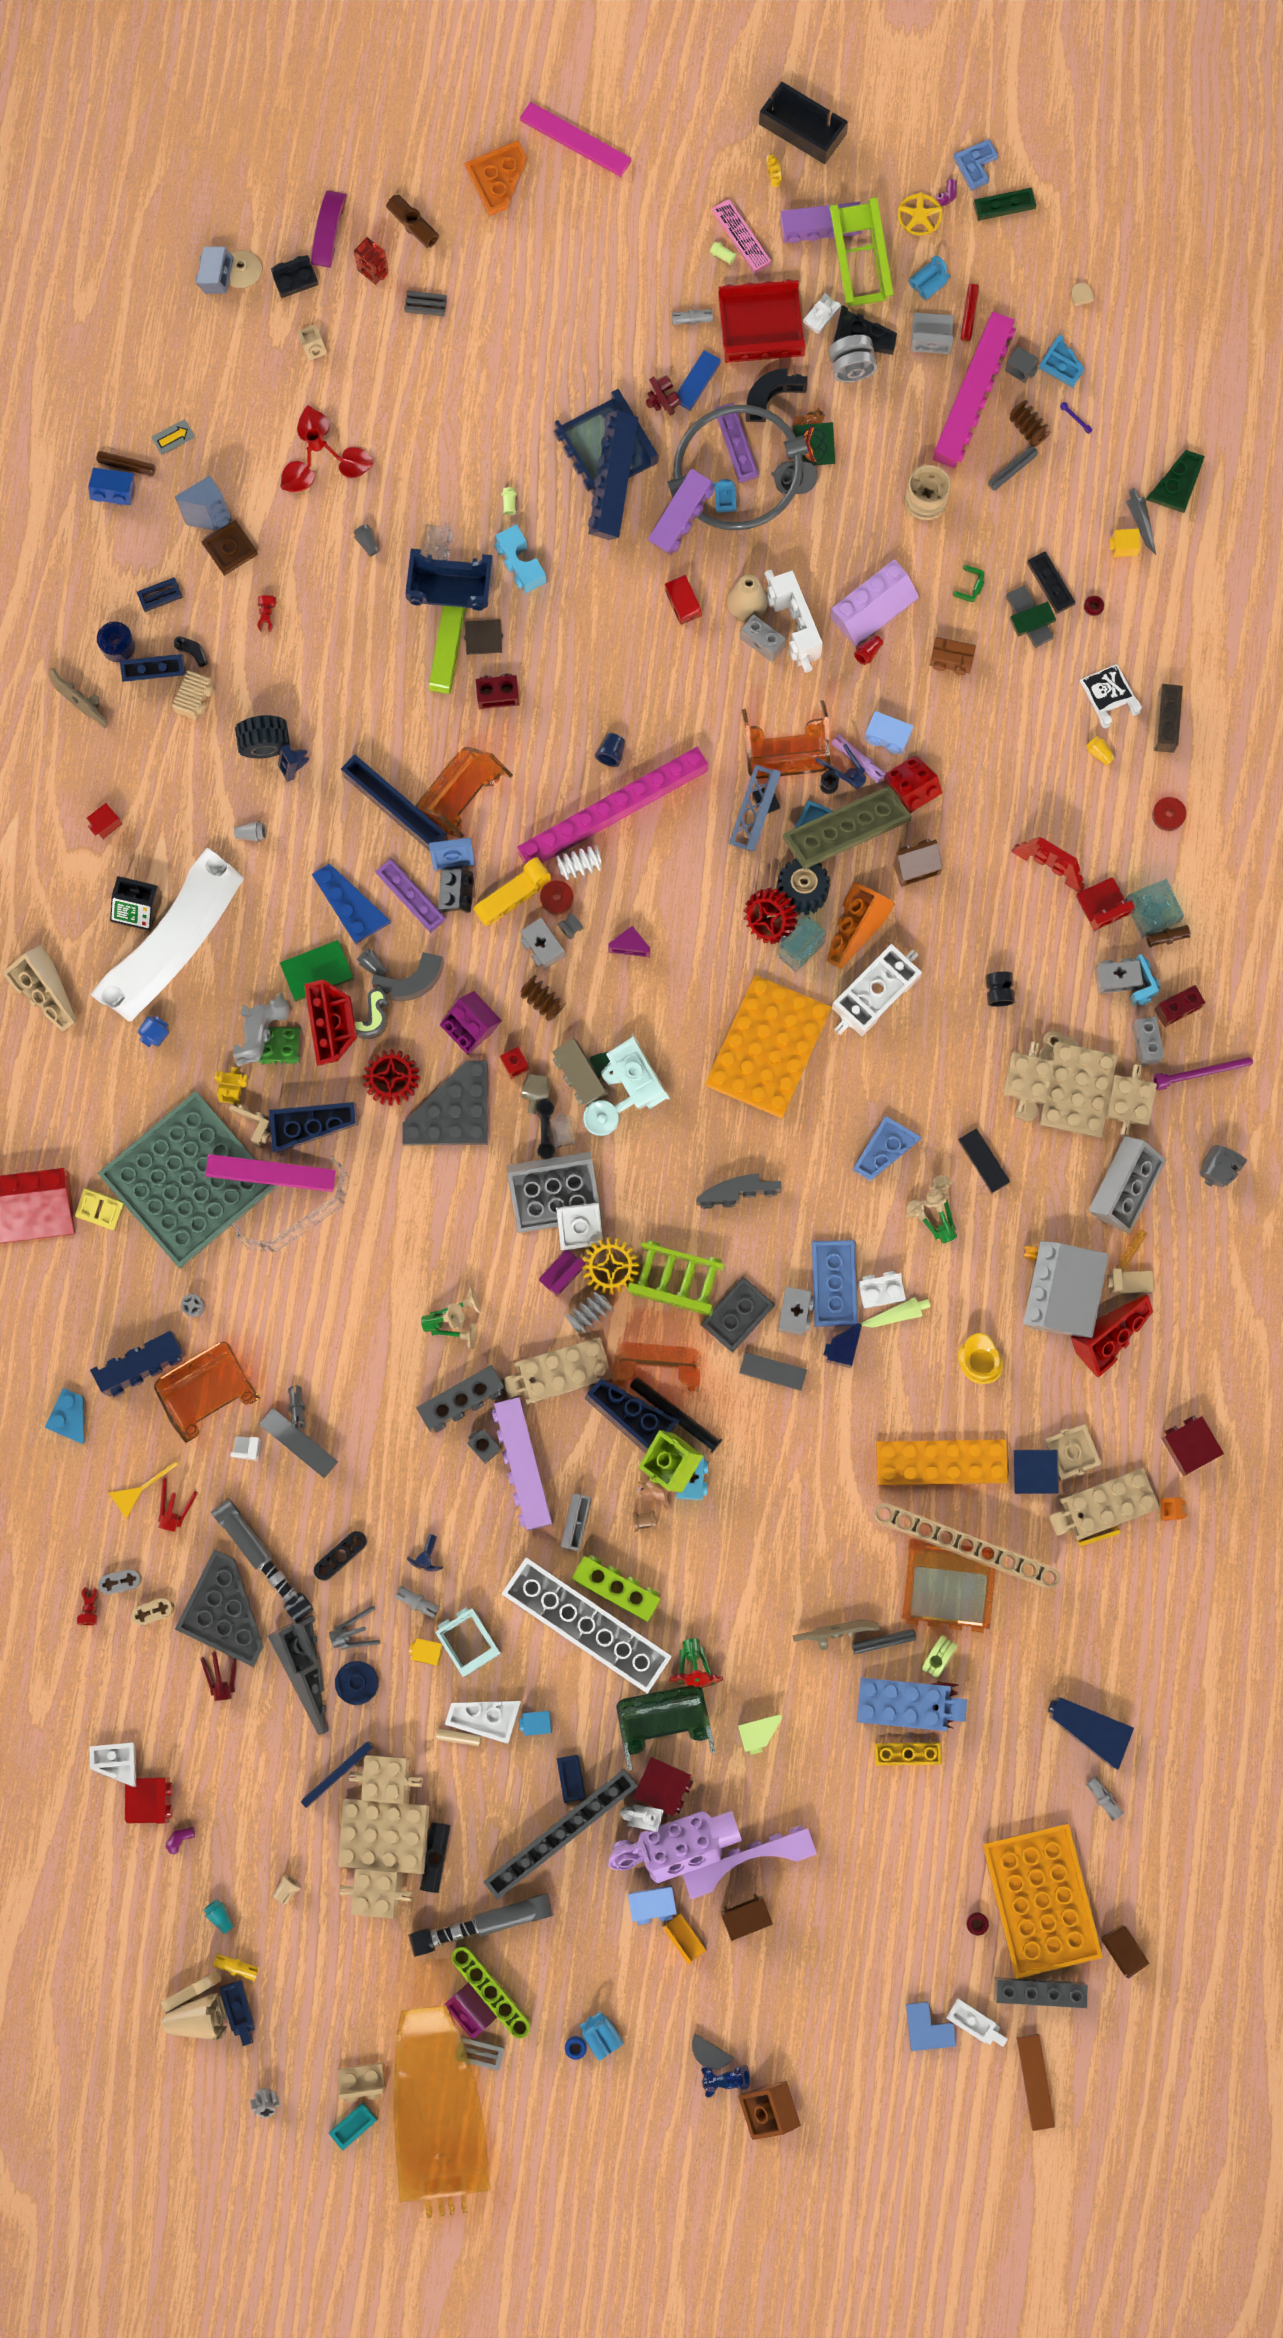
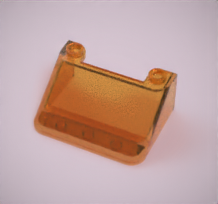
M227 1342L215 1344L160 1377L154 1385V1389L170 1423L185 1443L199 1435L200 1431L197 1422L235 1399L239 1398L245 1405H250L260 1399L251 1380Z

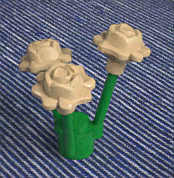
M941 1175L932 1179L933 1184L929 1188L934 1190L927 1194L926 1200L919 1201L915 1199L906 1206L907 1214L905 1217H917L930 1229L936 1240L940 1238L942 1243H947L957 1238L956 1227L953 1223L948 1203L949 1194L947 1191L954 1182L949 1180L947 1175ZM925 1205L927 1208L934 1207L936 1212H939L943 1223L937 1226L938 1230L926 1218L927 1215L923 1212ZM944 1207H945L947 1219H946L945 1214H944V1212H943Z

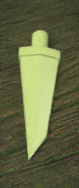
M913 1297L858 1325L874 1328L912 1318H919L923 1316L921 1310L929 1308L930 1303L928 1299L917 1302L916 1297Z

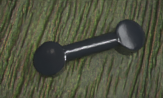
M543 1100L536 1109L538 1117L541 1118V1144L537 1149V1154L542 1159H548L555 1152L554 1145L549 1142V1118L554 1112V1105L549 1100Z

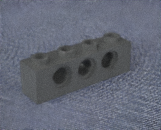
M490 1365L416 1408L430 1432L434 1430L437 1433L447 1427V1422L451 1420L456 1422L465 1417L464 1413L468 1410L476 1411L484 1406V1401L490 1398L493 1401L503 1395L502 1391L505 1388L493 1366ZM479 1384L487 1387L483 1395L475 1393V1388ZM460 1395L468 1397V1401L464 1406L456 1404V1399ZM440 1406H447L449 1408V1413L444 1417L437 1414Z
M994 1977V2001L996 2003L1087 2008L1088 1985L1084 1982Z

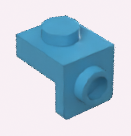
M722 479L714 483L717 513L737 511V490L734 482L729 479Z

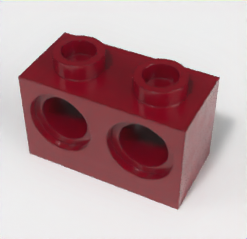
M506 673L500 677L485 675L475 679L479 709L520 706L517 675ZM510 686L513 689L510 692H504L503 688ZM486 688L492 690L490 694L482 693V691Z
M1194 985L1160 1002L1154 1010L1165 1028L1200 1010L1206 1002L1197 986Z

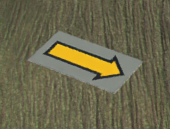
M184 419L151 438L162 455L195 438Z

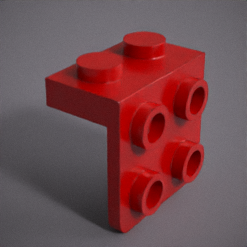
M913 756L887 772L884 777V781L900 796L901 802L909 813H912L943 793L938 776L918 756Z
M170 1777L136 1778V1787L125 1784L126 1823L165 1824L170 1822L173 1813L172 1805H170L173 1784L170 1782Z

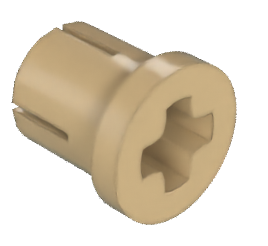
M284 1874L281 1877V1883L272 1895L280 1903L287 1905L295 1892H299L302 1886L293 1877Z

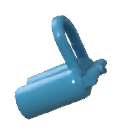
M936 255L932 257L931 262L909 278L908 282L914 290H918L919 295L924 300H928L946 285L951 276L947 273V266L943 259Z
M601 2011L593 2017H588L586 2022L580 2024L582 2036L598 2061L624 2044L610 2019L604 2016Z

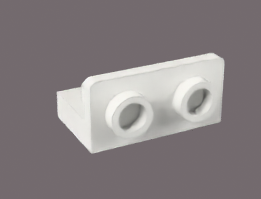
M890 1271L883 1273L884 1277L875 1278V1275L862 1277L863 1281H859L858 1287L863 1309L905 1301L906 1298L901 1280L902 1274Z

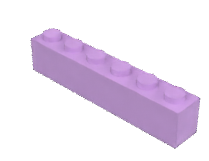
M518 1397L495 1403L492 1415L494 1422H499L501 1430L497 1431L499 1442L504 1443L506 1451L502 1452L505 1464H510L511 1472L508 1473L510 1485L515 1484L517 1493L513 1494L516 1506L521 1507L522 1514L518 1515L521 1527H526L527 1531L553 1525L521 1400Z

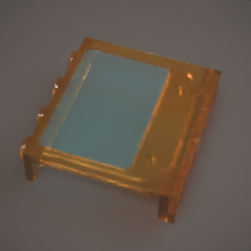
M908 1540L909 1554L903 1613L901 1614V1619H906L905 1624L918 1625L919 1621L927 1622L929 1627L940 1628L941 1624H947L949 1629L962 1630V1626L971 1627V1632L984 1633V1629H990L996 1569L925 1541ZM961 1545L962 1550L965 1552H970L972 1549L971 1546ZM983 1548L982 1557L990 1560L993 1555L992 1551L988 1548Z

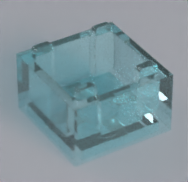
M1167 879L1128 894L1125 900L1126 902L1132 900L1135 906L1131 916L1142 938L1146 937L1147 934H1153L1178 924L1184 917Z
M809 916L805 919L801 918L797 922L799 926L788 937L783 936L779 941L781 944L778 948V957L795 973L824 945L827 932Z

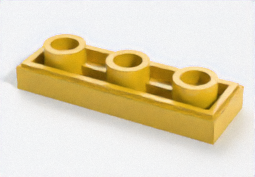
M941 1742L874 1743L875 1766L941 1765ZM906 1750H910L912 1752L910 1758H906L904 1756V1752Z

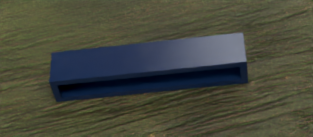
M618 410L608 413L604 421L605 431L601 440L602 450L598 460L599 469L595 479L596 488L591 502L592 513L588 521V534L607 540L616 539L620 536L638 417Z
M354 754L341 768L342 775L346 780L427 850L430 851L429 843L448 841L445 831Z

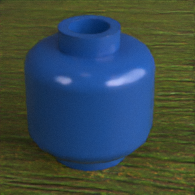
M156 1015L154 1017L148 1016L137 1030L141 1036L139 1040L148 1047L151 1045L160 1046L169 1034L168 1024Z

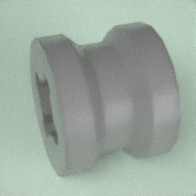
M189 1294L182 1299L181 1308L188 1316L198 1317L204 1312L205 1304L199 1296Z

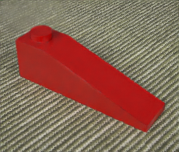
M1145 1294L1097 1318L1092 1338L1071 1336L1076 1354L1098 1378L1118 1360L1116 1355L1122 1347L1127 1348L1130 1344L1128 1339L1134 1331L1139 1332L1153 1313L1149 1296Z

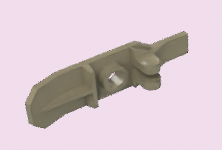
M49 668V677L55 689L81 712L95 719L104 728H107L108 721L97 711L99 697L93 695L89 699H85L81 692L74 690L73 682L70 684L66 683L60 678L54 668Z
M856 1620L818 1628L811 1632L792 1635L794 1642L806 1639L818 1641L820 1649L826 1650L828 1648L827 1637L839 1638L848 1633L850 1638L854 1633L866 1630H880V1625L874 1621Z

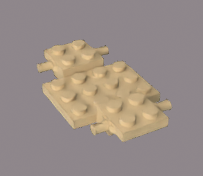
M1031 1042L1029 1054L1011 1053L1003 1095L1012 1096L1019 1100L1017 1113L1026 1114L1028 1102L1042 1104L1038 1125L1096 1138H1102L1105 1118L1121 1122L1120 1135L1129 1137L1130 1125H1149L1157 1084L1146 1082L1140 1078L1141 1065H1133L1132 1076L1130 1077L1114 1075L1118 1055L1060 1042L1054 1043L1051 1061L1037 1056L1040 1044Z
M365 1755L362 1773H349V1776L357 1777H349L350 1782H361L362 1795L361 1800L343 1799L338 1867L358 1869H355L352 1887L341 1885L339 1890L347 1891H339V1895H349L352 1897L351 1915L394 1919L397 1915V1906L400 1900L410 1902L413 1900V1897H405L413 1896V1892L402 1891L403 1873L424 1874L430 1805L409 1804L410 1786L422 1787L423 1784L414 1782H423L422 1777H410L409 1758Z

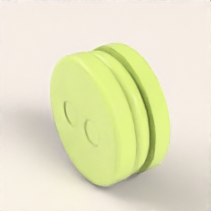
M944 1635L939 1638L922 1667L924 1672H929L936 1679H939L958 1647L957 1643L947 1640L948 1638Z

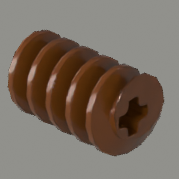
M1024 400L1013 408L1009 420L1015 422L1014 426L1020 428L1019 432L1022 435L1025 434L1024 438L1027 441L1030 440L1029 444L1035 447L1042 443L1050 435L1051 431L1046 432L1048 425L1041 426L1043 419L1036 420L1035 418L1038 416V413L1031 414L1030 412L1033 410V407L1029 406L1026 408L1025 406L1028 404V401Z
M534 975L522 987L521 998H528L527 1003L529 1005L534 1003L533 1008L535 1010L540 1009V1015L546 1014V1020L550 1021L562 1011L566 1003L560 1005L561 997L553 999L556 992L553 991L548 994L549 986L542 989L543 981L535 983L537 976Z

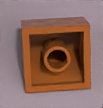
M787 2081L772 2083L738 2095L752 2140L784 2135L801 2126Z

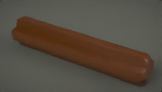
M98 451L96 456L97 462L148 476H154L156 467L151 463L103 451Z

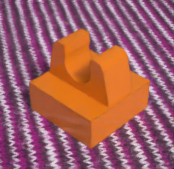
M1182 1497L1160 1499L1162 1521L1181 1520L1187 1516V1513L1182 1511V1505H1186V1501L1182 1500Z

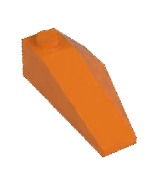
M854 882L844 899L842 906L845 908L843 917L838 919L837 925L840 927L837 936L833 937L826 961L842 969L882 926L895 903L883 895Z

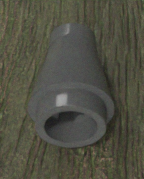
M368 524L354 530V538L367 552L369 557L380 551L371 527L369 528Z
M367 948L357 958L360 963L359 965L373 975L383 976L388 971L374 950L371 951Z

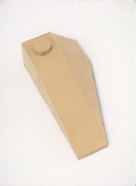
M41 945L24 953L2 972L12 987L19 994L24 993L30 999L29 1003L33 1006L37 1005L44 1011L45 1017L61 1031H65L77 1021L55 965Z

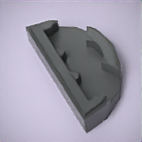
M694 2034L692 2051L696 2060L702 2066L709 2069H720L728 2065L734 2058L704 2038Z

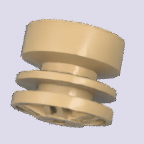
M923 465L913 471L910 475L905 495V507L911 515L921 520H933L945 511L951 489V482L947 473L934 465Z

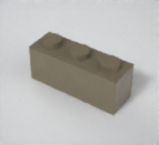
M573 1038L552 1051L555 1056L553 1058L555 1065L558 1069L562 1068L566 1075L563 1077L569 1087H574L577 1092L574 1096L580 1105L584 1104L588 1107L592 1102L601 1100L610 1094L577 1040Z

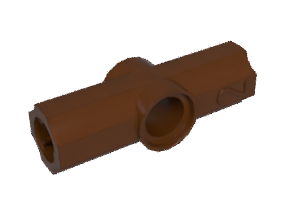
M399 194L393 195L386 204V208L405 226V230L409 234H413L426 248H431L435 245L439 234L421 217L417 209L412 208Z

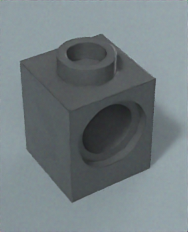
M1018 346L1007 361L1005 371L1026 383L1028 378H1033L1038 370L1036 366L1038 358Z
M477 1429L468 1437L470 1441L467 1444L484 1464L501 1451V1448L484 1429L481 1431ZM482 1439L489 1442L488 1448L484 1451L477 1448V1443Z

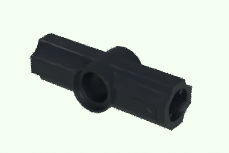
M431 1823L425 1856V1869L420 1885V1890L439 1893L451 1825ZM433 1851L439 1852L441 1855V1861L438 1864L430 1861L429 1856Z

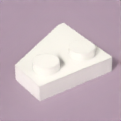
M135 1743L91 1746L90 1769L136 1787Z

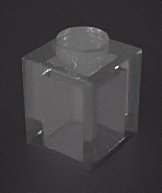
M558 1114L554 1116V1119H550L555 1148L576 1144L571 1116Z

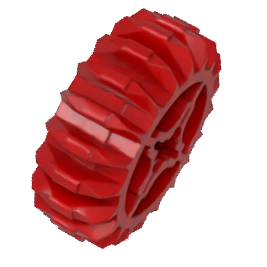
M771 887L765 890L760 889L757 893L752 894L745 903L747 907L743 911L747 915L743 919L749 922L746 927H751L752 931L750 934H756V940L763 939V943L770 942L771 945L777 942L782 943L785 939L790 938L797 929L795 925L799 921L795 917L799 913L793 910L796 905H791L790 901L792 898H785L786 892L779 894V889L772 890Z
M391 1049L390 1055H387L386 1051L383 1050V1057L380 1058L378 1054H375L376 1061H368L372 1067L364 1068L365 1072L369 1073L363 1075V1079L367 1081L364 1083V1087L370 1088L367 1091L368 1095L374 1094L373 1100L377 1101L380 1099L381 1105H384L386 1100H388L389 1106H393L394 1100H396L398 1105H401V1098H404L407 1102L409 1101L407 1094L415 1095L411 1088H419V1085L415 1083V1081H420V1076L415 1075L419 1072V1068L414 1067L416 1064L414 1060L409 1061L410 1056L408 1054L402 1058V1051L395 1055L394 1050ZM388 1063L387 1069L384 1072L376 1074L380 1067ZM395 1063L403 1065L408 1070V1075L397 1072ZM393 1071V1074L396 1078H393L390 1084L388 1078H390ZM375 1081L385 1083L388 1093L379 1090L375 1085ZM407 1081L400 1091L395 1092L397 1085Z

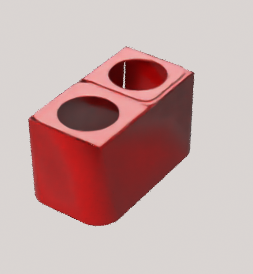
M686 575L665 583L666 595L681 625L702 616L700 605Z

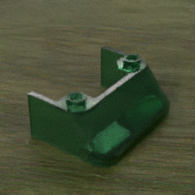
M684 1686L625 1698L616 1705L628 1770H633L630 1755L642 1752L646 1747L645 1740L686 1731L689 1732V1736L693 1740L703 1741L708 1739L710 1751L715 1753L704 1694L700 1686Z

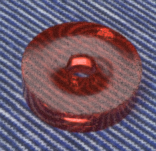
M1162 798L1153 808V822L1161 830H1177L1186 819V808L1177 798ZM1166 812H1171L1173 816L1168 817Z
M550 881L541 890V905L550 914H563L573 904V891L563 881ZM560 895L561 898L559 900H554L553 896Z

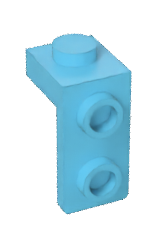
M1140 954L1136 957L1135 961L1140 960L1142 978L1147 987L1131 995L1130 1000L1133 1006L1136 1004L1143 1006L1151 1002V998L1155 997L1160 989L1157 978L1153 977L1150 972L1151 966L1148 959H1144L1143 955Z

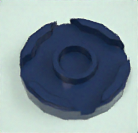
M352 1661L345 1664L338 1671L335 1678V1689L338 1696L344 1702L351 1705H362L369 1702L376 1695L379 1687V1678L375 1669L362 1661Z

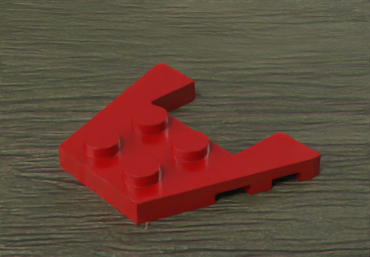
M1042 837L1031 839L1028 843L1024 841L1020 845L1015 844L1011 851L1012 853L1028 861L1030 856L1034 857L1035 862L1051 867L1052 872L1056 875L1066 876L1065 885L1077 892L1083 891L1085 884H1081L1083 877L1079 874L1080 867L1077 858Z

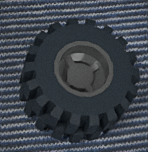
M272 715L255 716L241 721L235 727L238 753L242 756L257 759L274 757L280 754L281 747L285 745L290 746L287 722L281 717Z

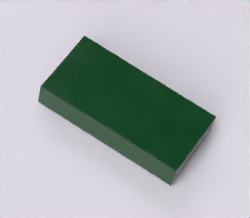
M1047 601L1010 616V621L1019 637L1054 623L1056 618Z

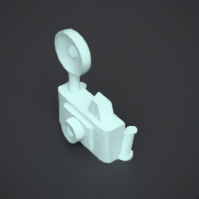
M634 1034L631 1035L630 1039L606 1053L610 1062L601 1072L608 1085L622 1082L630 1097L615 1106L607 1101L598 1100L592 1102L584 1112L583 1121L585 1127L596 1136L611 1134L619 1124L618 1113L633 1104L638 1109L646 1105L652 1109L666 1098L670 1099Z

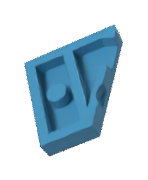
M1059 334L1040 363L1039 369L1074 388L1085 368L1075 358L1072 349L1066 346L1063 336Z
M63 1388L45 1428L84 1445V1397Z

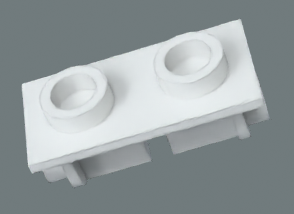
M635 1804L632 1807L626 1806L621 1809L620 1815L624 1820L628 1821L627 1826L658 1832L663 1810Z

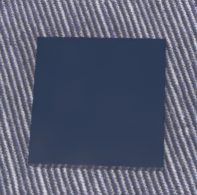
M1014 1450L1015 1494H1059L1058 1450Z

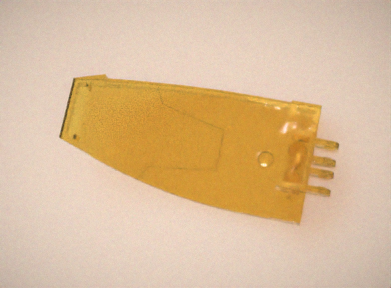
M447 2005L403 2010L400 2013L396 2034L397 2043L394 2069V2133L400 2202L425 2200L427 2218H432V2198H438L440 2216H445L444 2197L448 2198L449 2215H454L455 2204L453 2196L461 2195V2209L463 2213H468L467 2194L491 2191L484 2119L473 2070L464 2043Z

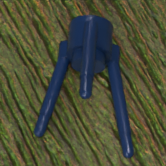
M844 744L843 747L856 768L848 769L845 774L820 758H816L818 763L829 770H833L836 776L848 782L855 789H859L864 785L866 781V776L863 774L865 769L859 764L847 744Z

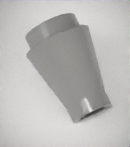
M259 821L235 826L234 836L236 839L260 842L266 838V826Z

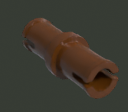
M1188 925L1173 929L1164 928L1161 932L1147 934L1146 941L1150 948L1165 943L1169 945L1173 944V941L1190 938L1191 933Z

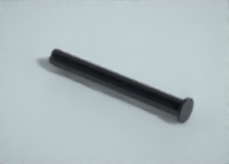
M636 1377L631 1382L630 1387L655 1407L662 1410L663 1413L680 1420L678 1424L709 1447L711 1453L723 1441V1439L719 1440L640 1378Z

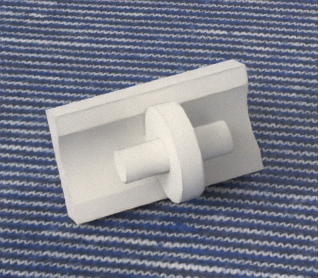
M825 293L804 318L803 323L809 326V329L819 334L841 308V304L832 300Z

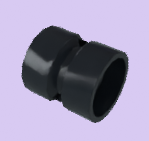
M1001 971L989 973L985 976L986 988L990 990L987 992L989 1006L1003 1007L1015 1003L1014 990L1011 989L1014 985L1013 973Z

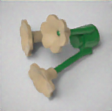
M469 1288V1298L462 1300V1303H451L448 1305V1308L430 1312L429 1315H423L421 1318L423 1331L431 1332L432 1336L460 1337V1339L468 1341V1348L474 1349L477 1340V1324L471 1323L469 1331L461 1332L439 1330V1328H442L443 1321L449 1322L452 1329H461L463 1326L462 1322L465 1320L462 1307L468 1308L472 1306L476 1312H481L480 1302L475 1290Z

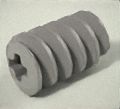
M594 1292V1300L587 1297V1306L583 1303L579 1304L581 1311L573 1308L574 1316L569 1313L566 1314L568 1322L578 1334L579 1330L587 1333L586 1325L593 1328V1319L600 1323V1314L607 1317L606 1309L614 1312L613 1307L602 1293L599 1295Z

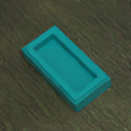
M363 2102L329 2132V2135L343 2151L378 2119Z

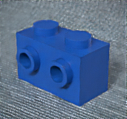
M100 468L92 469L88 486L90 500L116 503L118 505H131L135 488L133 473Z

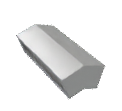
M572 1494L561 1548L579 1551L591 1497Z

